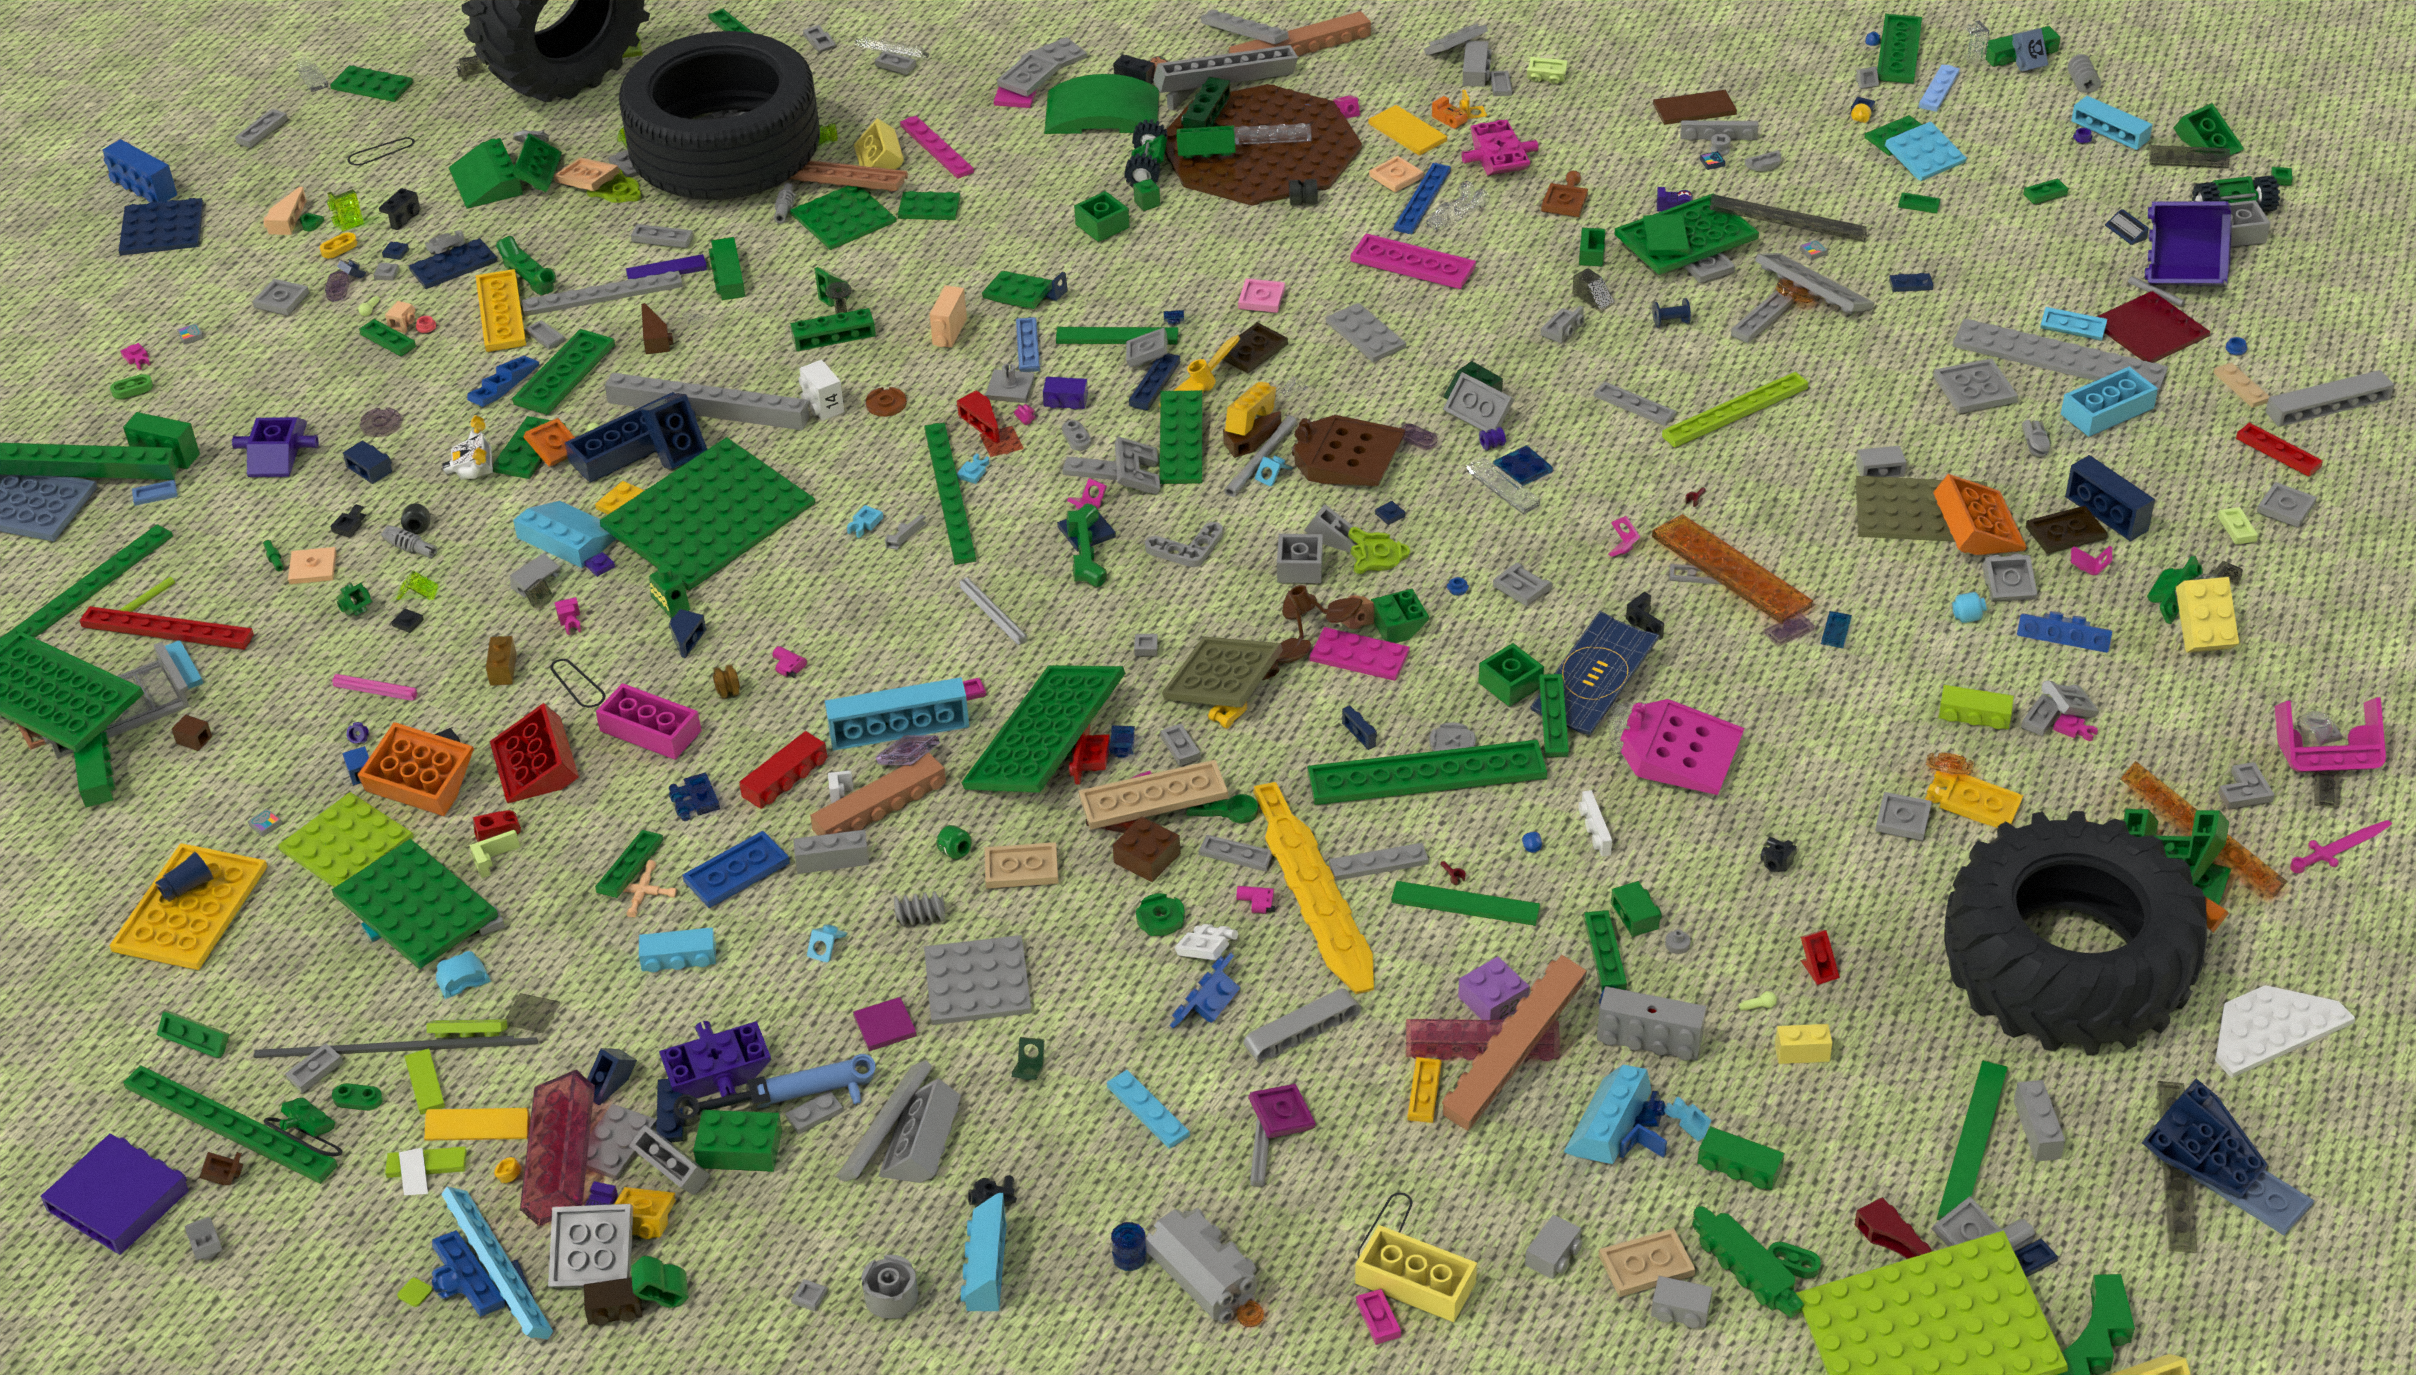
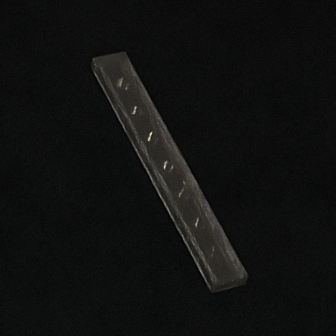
M1714 194L1710 198V210L1863 242L1867 237V226Z
M2157 1082L2159 1120L2185 1091L2184 1083ZM2162 1161L2168 1249L2175 1252L2197 1253L2192 1175Z

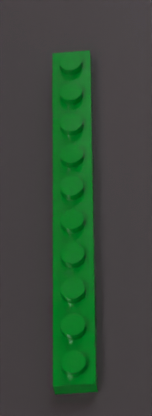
M945 422L924 425L954 565L976 562Z
M158 524L152 527L4 636L0 637V648L20 631L34 638L40 635L173 537L172 532Z
M142 1065L123 1082L125 1089L319 1184L338 1166L336 1159L314 1152L284 1134Z

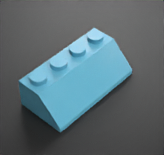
M1622 1065L1603 1078L1568 1142L1564 1153L1594 1161L1614 1163L1620 1152L1621 1141L1631 1131L1652 1091L1647 1069Z
M1003 1193L995 1194L974 1208L972 1220L967 1221V1236L971 1237L970 1242H965V1258H968V1263L963 1264V1280H966V1285L961 1286V1302H966L967 1311H999L1007 1226Z

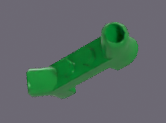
M507 236L496 242V247L502 256L504 266L508 270L515 269V272L530 284V288L535 293L546 295L554 290L555 272L551 268H543L519 248L513 236Z
M1086 503L1078 511H1067L1068 537H1077L1079 555H1073L1072 571L1074 582L1086 581L1096 588L1102 586L1106 581L1107 571L1092 561L1094 560V547H1090V544H1092V531H1088V529L1098 521L1099 512L1094 505Z

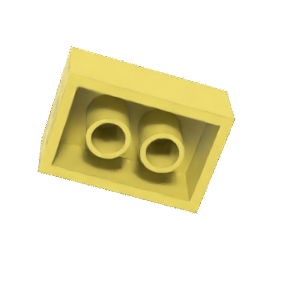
M2229 577L2187 580L2176 586L2186 653L2232 649L2239 644Z

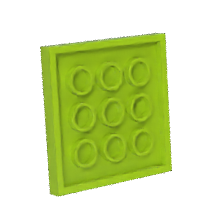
M349 792L278 844V849L331 886L336 887L408 839L414 838L410 830Z

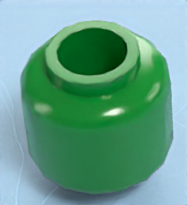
M948 825L937 836V848L941 853L952 859H960L969 853L972 838L968 832L958 826Z

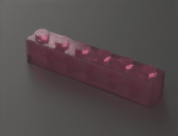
M1406 1019V1057H1413L1414 1059L1416 1057H1435L1441 1060L1450 1058L1474 1060L1479 1053L1484 1054L1487 1050L1490 1038L1494 1034L1498 1036L1502 1031L1501 1027L1505 1020ZM1554 1021L1526 1059H1541L1543 1061L1559 1059V1021Z

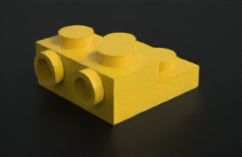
M624 1187L614 1204L633 1205L632 1235H639L643 1239L660 1238L668 1225V1214L676 1199L675 1192Z

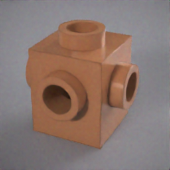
M1349 596L1348 598L1362 599L1363 602L1357 612L1342 623L1349 629H1360L1361 626L1374 624V603L1364 596Z

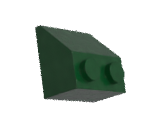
M1471 361L1456 372L1443 398L1448 400L1462 372L1500 392L1503 389V378Z

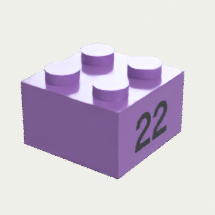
M1498 956L1459 978L1458 997L1489 1027L1517 1012L1516 1007L1523 997L1528 998L1530 993V986Z

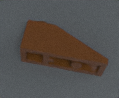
M642 303L643 341L646 354L670 352V345H674L672 333H668L666 323L646 303Z

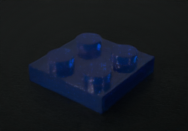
M1527 445L1493 461V466L1518 488L1553 472V466Z

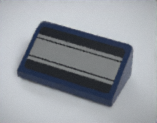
M2124 209L2118 211L2105 224L2107 228L2130 245L2146 240L2149 228Z

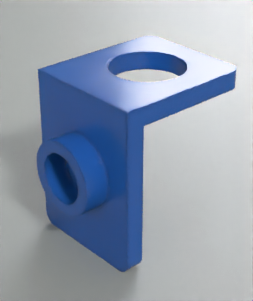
M1637 1124L1620 1144L1619 1157L1621 1158L1637 1143L1663 1158L1666 1156L1667 1141L1656 1132L1650 1131L1640 1124Z

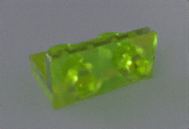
M353 189L336 196L332 192L327 193L329 198L327 205L333 213L331 220L335 228L339 227L344 232L364 224L357 194Z

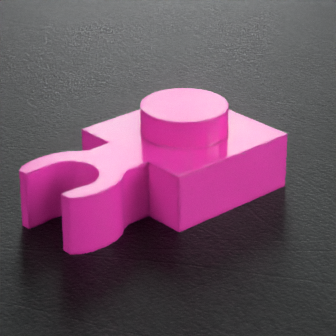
M139 343L120 350L122 357L129 365L135 363L139 370L142 369L141 364L143 363L150 366L148 353Z
M2063 713L2053 727V730L2075 739L2078 734L2087 741H2093L2094 735L2098 733V728L2084 725V719Z

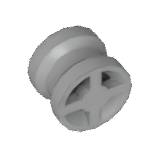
M1715 134L1712 136L1711 152L1718 151L1721 156L1727 155L1730 151L1728 147L1731 141L1730 137L1726 134Z

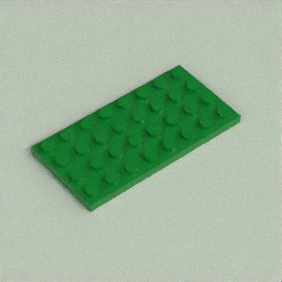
M21 631L0 648V716L77 753L144 695L140 686Z
M1048 665L961 783L964 789L1040 793L1126 674L1123 666Z

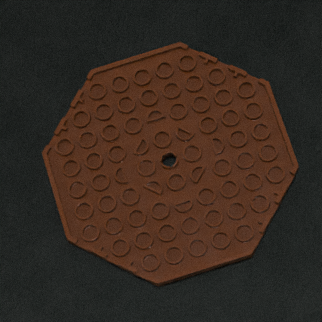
M1265 84L1231 91L1229 100L1212 125V127L1234 125L1236 153H1232L1230 156L1213 154L1211 157L1194 155L1193 158L1178 156L1176 133L1177 129H1183L1181 118L1187 112L1188 104L1167 128L1168 137L1164 154L1171 163L1183 187L1254 206L1260 204V202L1269 200L1272 202L1290 196L1289 180L1304 182L1305 179H1316L1317 190L1330 189L1362 150V143L1334 101L1276 85Z

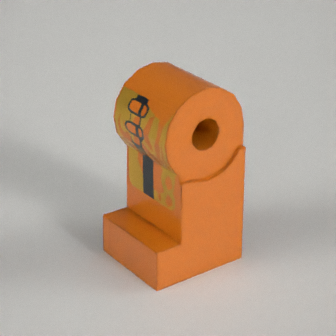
M1442 96L1432 102V117L1454 129L1467 122L1468 117L1465 110L1451 105L1449 98Z

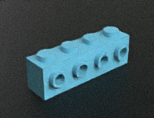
M2089 96L2084 97L2074 105L2071 120L2135 150H2138L2150 140L2153 125Z

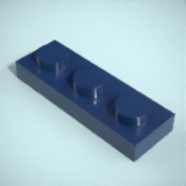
M658 1079L656 1132L671 1143L682 1142L683 1126L678 1125L673 1118V1105L675 1100L684 1094L673 1091L669 1079ZM684 1107L679 1110L682 1114H684Z

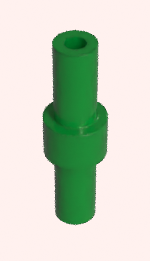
M265 540L263 545L267 551L266 556L269 562L273 563L276 571H282L284 566L280 560L281 555L278 549L274 548L271 540Z

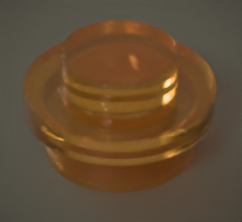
M1247 1301L1245 1305L1241 1304L1237 1310V1320L1245 1327L1258 1326L1264 1319V1311L1255 1301Z

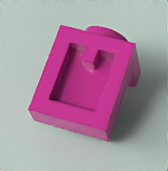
M1348 95L1333 99L1345 118L1360 116L1357 97Z

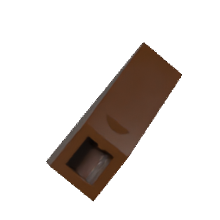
M1278 411L1256 418L1252 430L1245 436L1227 432L1223 429V444L1234 458L1254 452L1274 434L1282 423L1281 412Z

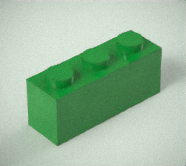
M1234 125L1177 129L1178 156L1193 158L1194 155L1211 157L1213 154L1230 156L1232 153H1236Z
M1710 1126L1699 1147L1697 1164L1710 1171L1717 1170L1725 1173L1731 1179H1741L1750 1182L1756 1188L1772 1190L1783 1168L1785 1153Z

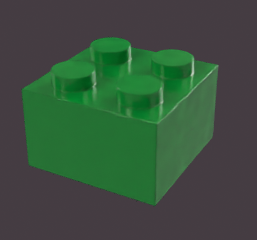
M1106 191L1074 205L1075 225L1097 242L1130 228L1129 208Z
M1512 643L1479 663L1478 683L1510 707L1540 689L1539 675L1544 674V666Z

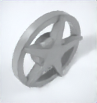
M522 129V131L513 134V139L524 143L528 133L544 142L549 141V135L544 133V131H527Z

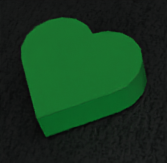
M305 213L300 216L302 228L307 232L314 231L325 221L323 216Z

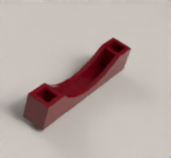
M1883 1197L1856 1211L1854 1225L1870 1243L1892 1250L1906 1259L1932 1252L1930 1246L1917 1236L1913 1227L1906 1223L1898 1215L1896 1208L1893 1205H1889Z

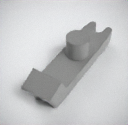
M921 514L908 525L903 522L900 523L898 526L899 532L895 536L887 535L885 539L886 549H898L903 542L926 524L923 521L926 516Z

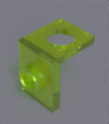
M412 571L400 585L396 600H400L409 589L429 600H433L438 584Z

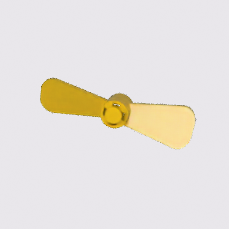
M1239 335L1228 339L1218 349L1208 364L1204 359H1197L1190 363L1187 367L1190 377L1173 391L1202 390L1203 393V391L1211 390L1216 383V379L1211 371L1239 342Z

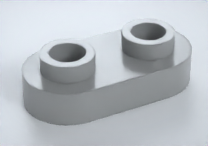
M1069 420L1062 425V434L1073 450L1083 451L1090 447V436L1080 422Z

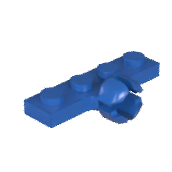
M457 1230L432 1239V1247L444 1264L432 1271V1285L440 1298L447 1299L462 1293L467 1297L480 1317L505 1307V1299L500 1295V1292Z

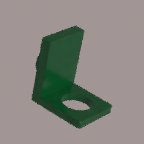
M1019 1038L1018 1063L1014 1067L1011 1077L1037 1080L1044 1065V1039ZM1026 1045H1035L1038 1048V1055L1036 1057L1027 1056L1024 1051Z

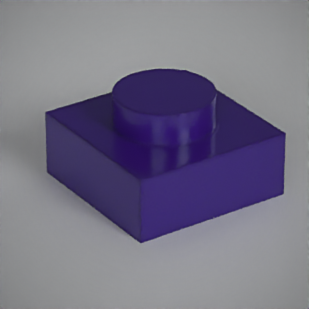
M603 552L584 561L585 566L596 577L615 568V563Z

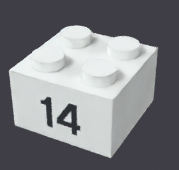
M822 360L799 368L800 377L798 379L803 391L801 399L807 400L813 415H818L823 421L843 413L844 405L841 382Z

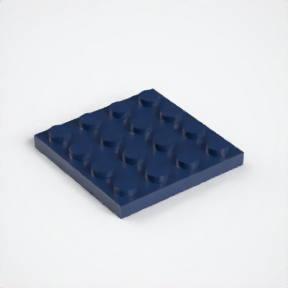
M203 198L125 206L118 250L119 255L199 247Z

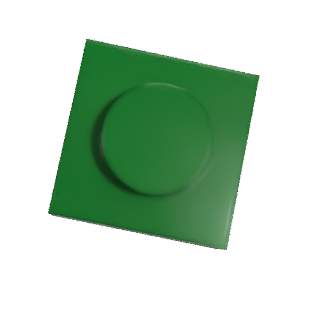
M2271 168V175L2277 179L2276 184L2292 185V168Z

